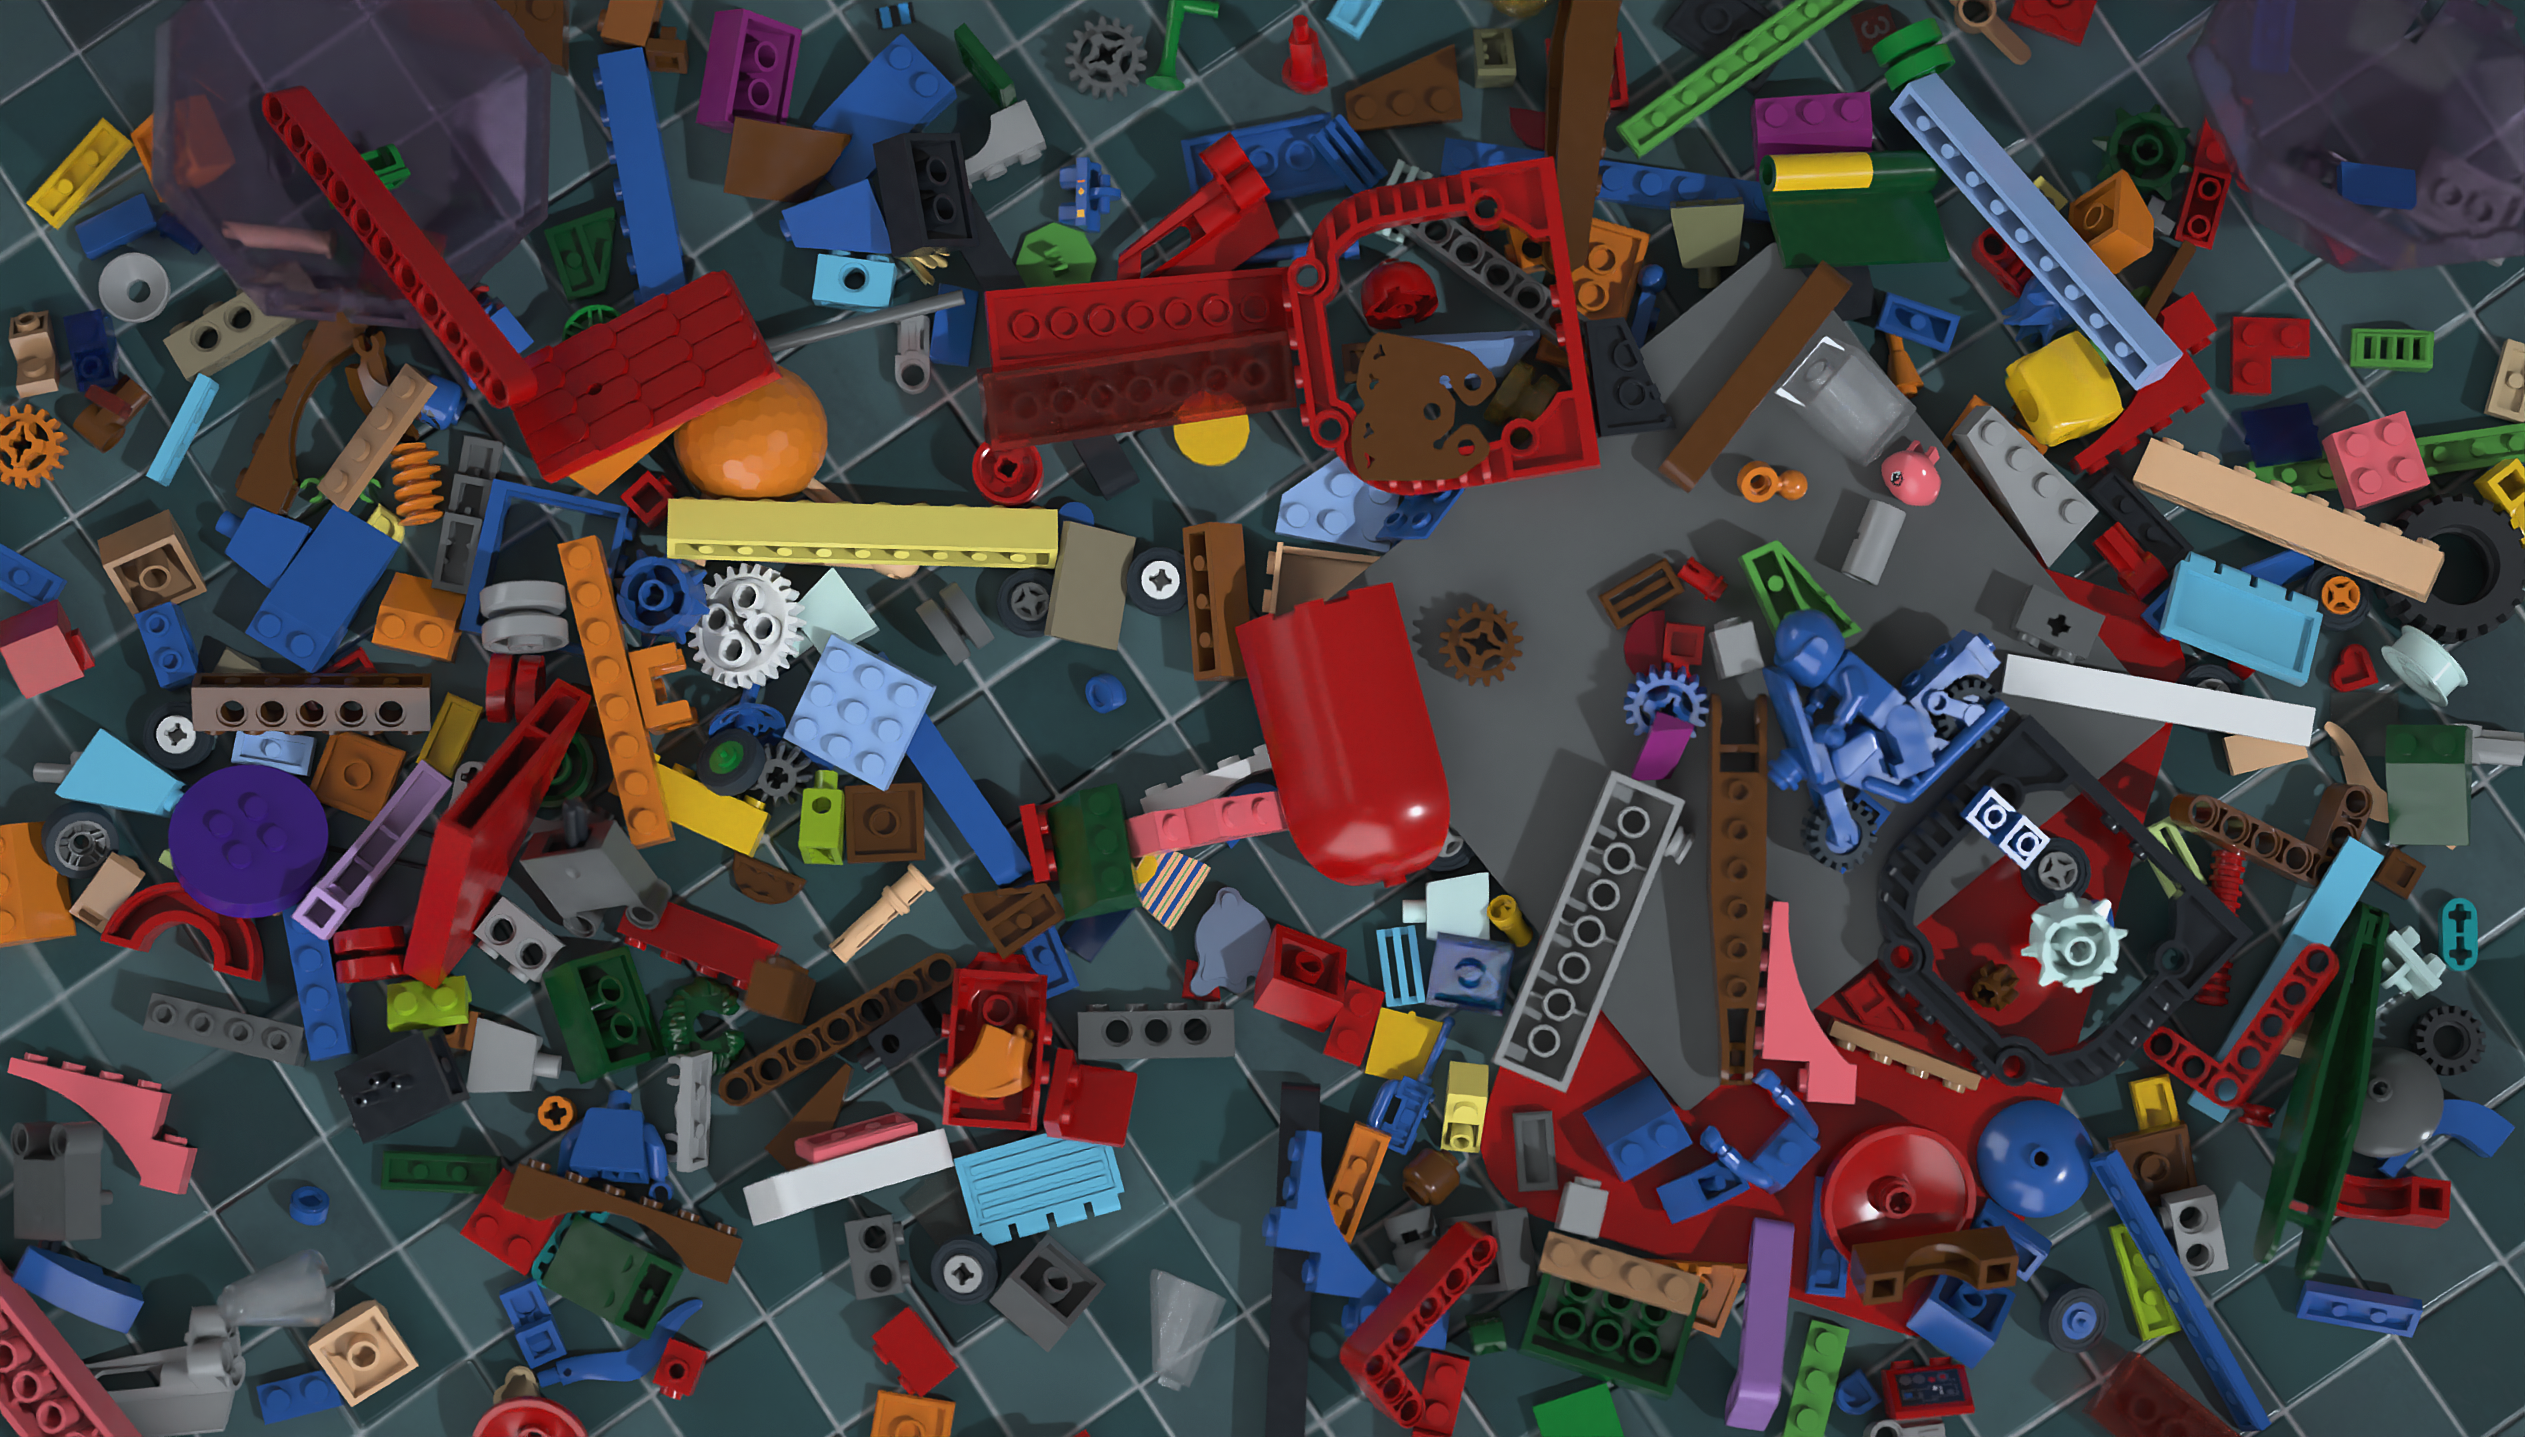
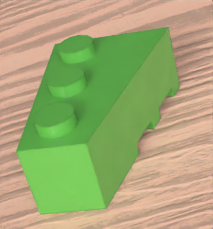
M1778 540L1737 558L1774 639L1781 621L1792 612L1801 609H1815L1824 612L1834 621L1844 639L1862 631Z

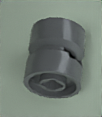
M1431 1206L1383 1220L1389 1241L1395 1242L1397 1246L1392 1253L1398 1273L1412 1270L1441 1239L1433 1235L1437 1225ZM1417 1229L1420 1239L1409 1242L1408 1231Z

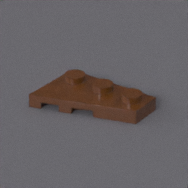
M1454 44L1346 92L1345 105L1348 124L1356 133L1462 122L1463 116Z

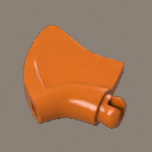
M984 1024L971 1053L946 1076V1086L966 1095L983 1098L1003 1097L1023 1090L1033 1082L1027 1065L1033 1047L1031 1041L1035 1036L1034 1031L1026 1029L1027 1026L1018 1025L1014 1028L1012 1035L999 1028Z

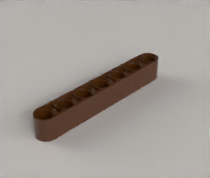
M1822 260L1661 464L1658 471L1688 494L1848 292L1853 283Z
M936 953L911 966L727 1073L719 1083L721 1099L725 1103L737 1107H743L758 1100L868 1036L913 1004L931 999L952 987L954 968H959L957 962L945 953ZM940 960L947 961L952 969L950 977L943 982L934 981L930 974L932 965ZM912 980L917 985V995L913 1000L903 1002L897 995L898 985L902 981ZM873 999L879 1000L884 1007L882 1017L877 1021H868L863 1014L865 1004ZM838 1019L846 1020L850 1027L848 1037L842 1041L833 1040L829 1033L831 1024ZM803 1039H811L816 1046L814 1057L807 1061L800 1060L796 1054V1046ZM775 1058L781 1063L782 1073L777 1079L769 1081L763 1076L762 1066L768 1059ZM736 1078L744 1079L748 1085V1092L741 1100L732 1099L728 1092L730 1082Z

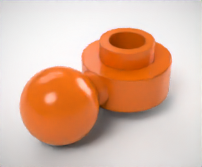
M1752 461L1746 464L1737 476L1739 490L1747 500L1755 503L1767 501L1776 491L1786 500H1798L1804 496L1808 488L1807 479L1800 471L1791 469L1777 476L1772 467L1763 461ZM1760 475L1758 481L1750 483L1754 476Z

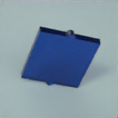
M2308 403L2241 412L2240 417L2246 434L2244 444L2249 445L2255 468L2322 459L2323 454L2317 437L2319 427L2313 423Z

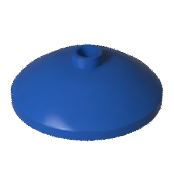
M2030 1100L2018 1102L2002 1109L1987 1123L1978 1142L1976 1163L1982 1185L1997 1204L2007 1211L2020 1216L2040 1218L2058 1214L2079 1200L2092 1177L2093 1168L2089 1163V1159L2094 1157V1152L2086 1129L2071 1112L2051 1102ZM2039 1151L2046 1155V1163L2041 1167L2034 1162V1156Z

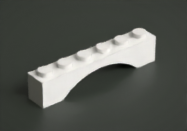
M1266 744L1254 748L1255 755L1240 760L1239 755H1235L1218 762L1219 769L1205 775L1203 769L1181 776L1183 783L1168 788L1166 783H1162L1145 790L1147 797L1140 799L1144 813L1184 808L1211 799H1217L1234 785L1254 775L1272 771Z

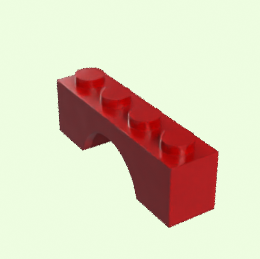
M2346 1174L2334 1216L2437 1229L2447 1222L2450 1217L2451 1181L2416 1176L2399 1179H2373ZM2292 1200L2291 1209L2307 1212V1205Z

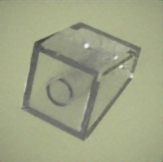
M1825 334L1773 392L1845 457L1864 467H1867L1870 462L1875 461L1882 454L1887 442L1895 433L1900 432L1906 427L1910 419L1909 417L1917 409L1859 348Z
M1154 1267L1150 1275L1153 1373L1160 1375L1158 1383L1179 1391L1182 1385L1190 1387L1227 1297Z

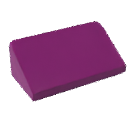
M1657 711L1635 760L1630 778L1636 781L1671 779L1694 729V724Z

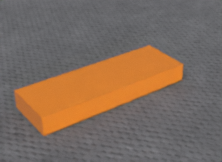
M1355 1121L1327 1195V1201L1335 1224L1348 1244H1351L1392 1137L1390 1133Z

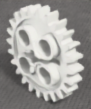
M742 563L740 571L729 566L727 567V578L717 573L714 574L716 586L712 587L704 584L707 594V607L710 608L709 615H703L698 623L688 631L696 634V638L688 643V647L699 650L694 655L693 660L703 664L701 671L711 675L712 680L721 684L725 683V685L737 689L738 685L751 689L753 683L763 687L766 683L765 675L773 679L779 678L776 667L790 668L786 660L788 654L798 656L799 652L792 645L794 641H804V637L797 634L796 631L797 628L806 625V621L797 618V614L802 612L805 606L794 602L800 593L789 588L791 581L780 577V572L771 568L767 569V567L760 564H755L753 568V566ZM756 593V599L754 603L750 606V600L752 596ZM726 615V621L724 625L720 628V622L722 618ZM773 625L772 632L767 637V630ZM742 646V653L737 659V652Z

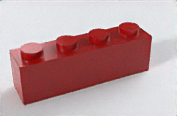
M668 902L655 928L643 929L635 926L627 919L624 911L616 931L626 935L623 943L644 951L647 944L662 949L659 957L679 965L686 958L698 963L695 971L715 979L718 978L720 972L732 976L734 979L731 985L748 991L755 961L766 963L768 955L778 957L782 946L671 902Z

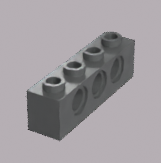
M154 992L151 994L142 1029L151 1033L293 1066L304 1067L308 1051L305 1028L302 1026Z
M1203 1002V1010H1187V1003H1164V1011H1148V1004H1125V1011L1109 1012V1004L1086 1005V1012H1078L1079 1060L1235 1057L1234 1009H1226V1002ZM1192 1019H1199L1206 1024L1207 1033L1200 1041H1191L1184 1034L1186 1023ZM1153 1020H1161L1168 1027L1166 1038L1160 1042L1150 1041L1145 1034L1147 1024ZM1113 1021H1123L1129 1028L1128 1037L1123 1042L1114 1043L1107 1037V1027Z

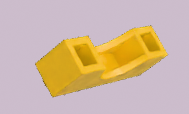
M2518 458L2504 459L2473 482L2483 498L2494 503L2492 509L2497 513L2505 510L2512 517L2508 522L2509 526L2513 530L2520 527L2525 536V467ZM2524 537L2519 540L2522 549H2525Z

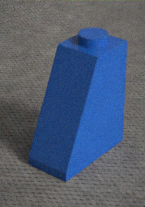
M872 178L782 210L784 219L779 220L781 230L786 241L793 240L795 247L885 254L892 252L885 213Z

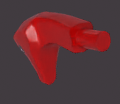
M1297 15L1293 18V29L1288 40L1290 56L1283 65L1282 81L1295 93L1303 95L1317 94L1328 85L1326 60L1319 45L1318 33L1313 28H1309L1308 18L1305 15Z

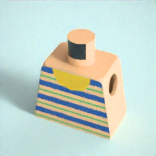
M1176 851L1135 858L1143 903L1142 907L1166 929L1172 931L1210 872L1211 867Z

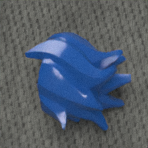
M2035 275L2025 285L2018 302L2001 311L2002 315L2011 316L2004 319L2003 324L2021 326L2015 338L2016 342L2032 334L2030 342L2033 343L2042 337L2043 347L2069 334L2078 325Z

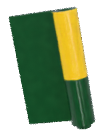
M1925 149L1765 155L1760 162L1759 181L1783 269L1816 268L1822 260L1832 267L1948 262L1950 254L1931 191L1937 185L1939 179H1941L1944 171Z

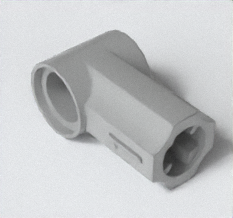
M2447 724L2466 725L2473 730L2472 766H2479L2480 763L2522 766L2525 756L2524 733L2484 730L2482 726L2473 724Z
M1941 1416L1907 1420H1875L1870 1422L1863 1432V1437H1876L1877 1431L1885 1426L1891 1431L1892 1437H1946Z

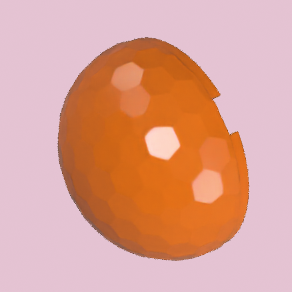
M777 364L783 376L782 378L686 421L674 431V448L680 466L689 481L701 493L703 492L716 500L720 498H733L737 501L771 499L776 502H786L798 495L809 485L825 458L828 446V426L825 411L819 398L812 388L796 373Z

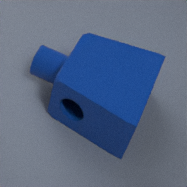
M254 506L249 508L244 519L226 510L220 516L215 527L216 531L231 539L225 554L270 590L274 588L315 531L303 523Z

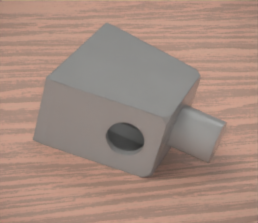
M477 1018L466 1088L468 1092L473 1093L535 1091L537 1076L559 1078L562 1056L541 1053L543 1037L488 1019Z

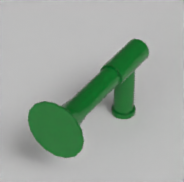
M1169 0L1160 66L1154 76L1148 77L1145 80L1146 84L1164 91H1179L1185 88L1184 83L1178 80L1176 74V56L1184 12L1217 18L1220 1Z

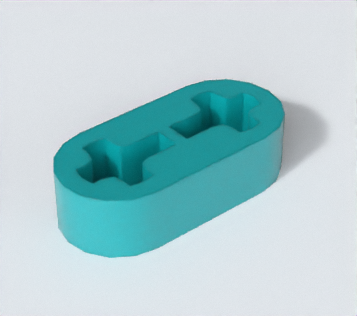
M2464 898L2447 900L2438 911V955L2449 971L2459 972L2468 970L2474 966L2478 957L2477 911L2473 903ZM2456 905H2459L2460 912H2466V919L2459 922V932H2456V921L2449 919L2448 916L2450 911L2456 909ZM2456 937H2459L2460 950L2467 951V958L2461 959L2460 965H2457L2456 958H2450L2449 951L2456 949Z

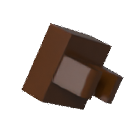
M661 26L659 39H647L646 54L649 71L688 74L689 56L686 40H679L677 38V27Z

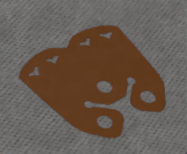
M1377 332L1365 347L1357 374V390L1365 406L1353 422L1351 444L1354 464L1361 478L1364 481L1447 480L1460 477L1482 462L1489 454L1490 446L1480 430L1474 425H1462L1443 443L1442 449H1435L1433 446L1434 441L1439 440L1454 425L1456 401L1445 385L1440 383V377L1443 375L1448 376L1450 379L1449 383L1464 404L1475 406L1480 404L1495 389L1496 379L1493 373L1472 352L1460 347ZM1382 345L1385 355L1374 360V355L1379 352L1378 346ZM1371 373L1379 380L1372 390L1370 389L1372 382L1370 378ZM1474 373L1480 377L1481 386L1475 391H1470L1465 387L1464 379L1467 375ZM1429 403H1435L1441 409L1440 416L1435 420H1429L1424 416V407ZM1366 423H1369L1374 433L1364 438V434L1367 432ZM1463 439H1469L1475 445V450L1470 456H1463L1458 451V444ZM1364 453L1375 458L1370 468H1367L1368 460L1365 458Z

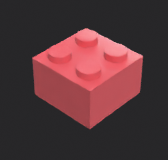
M2405 411L2333 433L2321 441L2344 508L2356 511L2418 491L2431 484Z

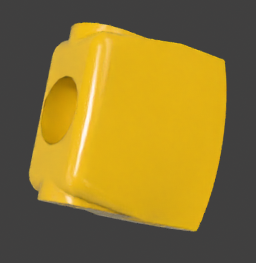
M2078 330L2021 357L2005 369L2008 374L2005 380L2006 388L2034 437L2042 445L2052 447L2067 440L2080 438L2103 428L2124 410L2117 387L2108 368L2095 348Z

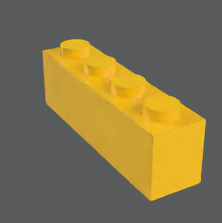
M654 753L671 821L753 858L772 817L764 811L766 804L748 795L744 796L743 801L732 796H719L708 790L703 783L693 779L696 774L695 771L677 763L670 769L659 764L661 756ZM614 776L608 792L620 798Z

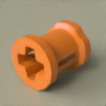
M551 1096L546 1098L539 1107L538 1118L540 1123L551 1131H566L576 1123L578 1109L571 1099ZM556 1103H558L559 1108H565L567 1111V1115L561 1117V1124H558L556 1119H550L549 1112L555 1110Z

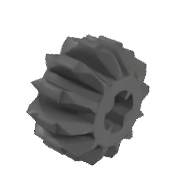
M781 740L776 751L774 746L768 742L763 746L766 759L763 772L755 784L749 788L750 790H757L759 788L763 790L759 796L761 802H764L770 795L773 796L774 807H780L783 797L787 803L793 805L797 802V794L803 795V790L808 788L804 782H809L813 779L814 774L812 772L803 770L809 766L811 760L809 757L800 760L797 758L801 751L799 746H795L791 752H787V743ZM777 766L784 769L782 774L786 772L788 774L783 781L776 779L778 774H772Z

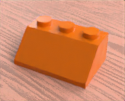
M45 821L0 825V948L77 935L74 915L69 912L73 906L69 877L61 875L50 865L41 844V832Z

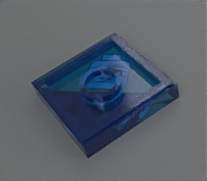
M1438 932L1425 1004L1502 1017L1515 944Z

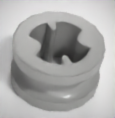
M1678 825L1669 839L1663 856L1672 855L1675 858V863L1680 864L1690 849L1696 834L1693 832L1687 834L1683 831V826Z

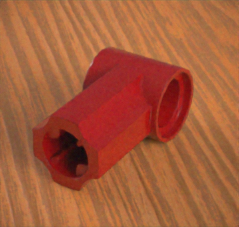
M2119 521L2092 543L2095 549L2118 574L2117 580L2128 595L2138 599L2139 602L2169 577L2163 564L2152 553L2144 551Z

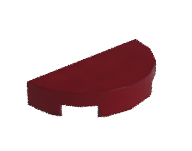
M1509 107V122L1515 135L1527 148L1545 152V112Z
M1665 610L1652 611L1643 615L1626 632L1623 644L1624 660L1635 677L1638 672L1649 676L1650 665L1653 664L1659 672L1661 671Z

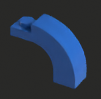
M2447 1099L2444 1100L2441 1121L2431 1137L2439 1134L2452 1136L2464 1143L2479 1157L2491 1158L2515 1127L2501 1115L2486 1106L2467 1100ZM2416 1149L2400 1156L2376 1157L2379 1160L2372 1168L2384 1178H2394Z

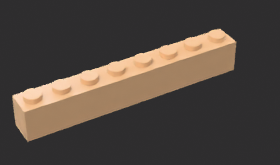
M2163 437L2161 441L2153 438L2150 439L2133 477V483L2137 489L2426 603L2444 562V553L2438 551L2440 548L2438 544L2420 537L2417 538L2416 542L2401 536L2403 532L2400 529L2386 523H2381L2379 527L2365 522L2366 517L2351 509L2344 508L2343 512H2339L2329 508V502L2312 494H2307L2306 498L2291 493L2292 487L2280 481L2271 480L2269 484L2255 479L2256 473L2247 468L2235 465L2232 470L2220 465V459L2209 453L2199 451L2197 455L2184 451V445L2167 437Z

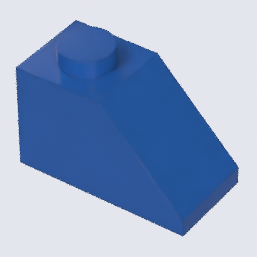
M1718 1159L1656 1188L1671 1223L1674 1224L1705 1212L1750 1189V1186L1746 1180L1735 1175Z

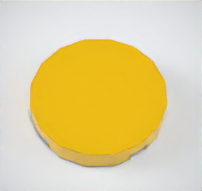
M1218 390L1199 391L1188 397L1177 410L1173 424L1175 442L1182 454L1193 463L1202 466H1223L1236 459L1246 447L1250 433L1248 415L1242 404L1229 393Z

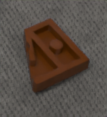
M1046 883L1018 888L997 889L996 891L967 893L961 896L1003 960L1065 919L1064 909Z

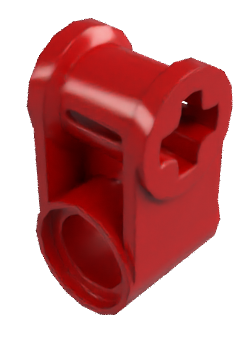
M1993 227L1987 228L1972 243L1971 251L1973 258L2008 293L2020 298L2025 285L2034 274ZM1985 238H1993L1999 243V255L1987 253L1984 248ZM2024 267V271L2016 277V274Z

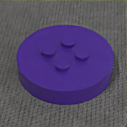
M253 764L236 765L217 770L193 784L181 797L173 811L169 824L168 840L171 864L179 883L199 904L226 916L258 918L276 914L290 908L310 893L318 883L328 859V824L325 812L318 798L298 778L269 766Z

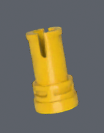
M1501 895L1494 898L1487 908V915L1497 928L1504 931L1512 945L1524 947L1529 944L1533 938V931L1522 918V912L1514 898L1509 895Z

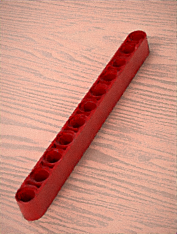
M302 85L266 93L262 99V112L266 121L489 403L496 408H503L534 398L538 390V383L531 368L312 93Z

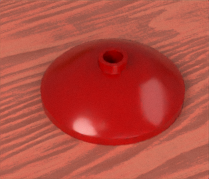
M516 1396L496 1403L481 1416L473 1433V1437H589L581 1421L569 1409L555 1401L537 1396ZM531 1432H537L541 1435H534Z

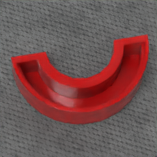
M179 882L154 885L127 899L109 919L100 939L103 942L148 953L155 939L166 929L180 924H190L199 928L210 940L214 952L213 970L261 982L263 949L258 931L251 918L226 916L207 909L195 901Z

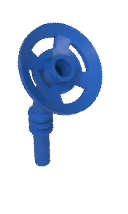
M773 625L769 627L767 637L771 634ZM753 683L751 689H743L738 705L719 712L711 720L708 734L709 739H711L717 733L726 729H743L758 737L764 734L770 727L773 729L767 735L757 740L762 747L768 742L775 746L782 740L785 734L786 721L778 710L767 705L755 704L760 685ZM759 710L765 711L769 713L771 716H765Z

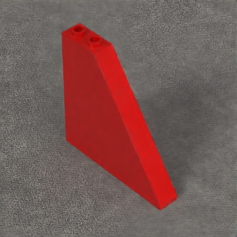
M557 678L438 820L402 970L404 973L437 989L476 941L477 936L473 932L488 915L528 829L591 701V695Z

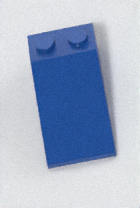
M903 33L869 63L811 126V128L819 127L853 134L851 142L845 147L824 177L835 190L872 178L877 173L873 150L874 143L901 133H920L957 98L955 87Z
M333 504L268 594L245 633L310 673L324 671L401 543L349 511L347 512Z

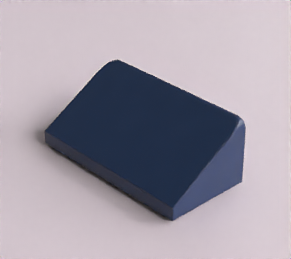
M1137 907L1077 919L1061 940L1091 964Z

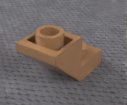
M49 311L38 313L25 312L11 318L9 342L18 363L16 388L20 398L58 391L60 364Z
M112 852L86 889L75 901L69 912L102 933L114 912L129 898L146 873L141 871L137 863L131 858Z

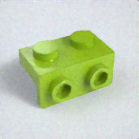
M447 975L437 989L417 980H405L398 984L387 985V1025L390 1032L469 1023L468 1002L472 1001V993L465 975Z

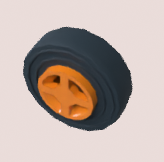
M2328 564L2321 566L2311 573L2303 588V595L2318 600L2316 612L2323 614L2320 627L2325 630L2339 632L2352 629L2365 620L2372 607L2373 591L2370 581Z

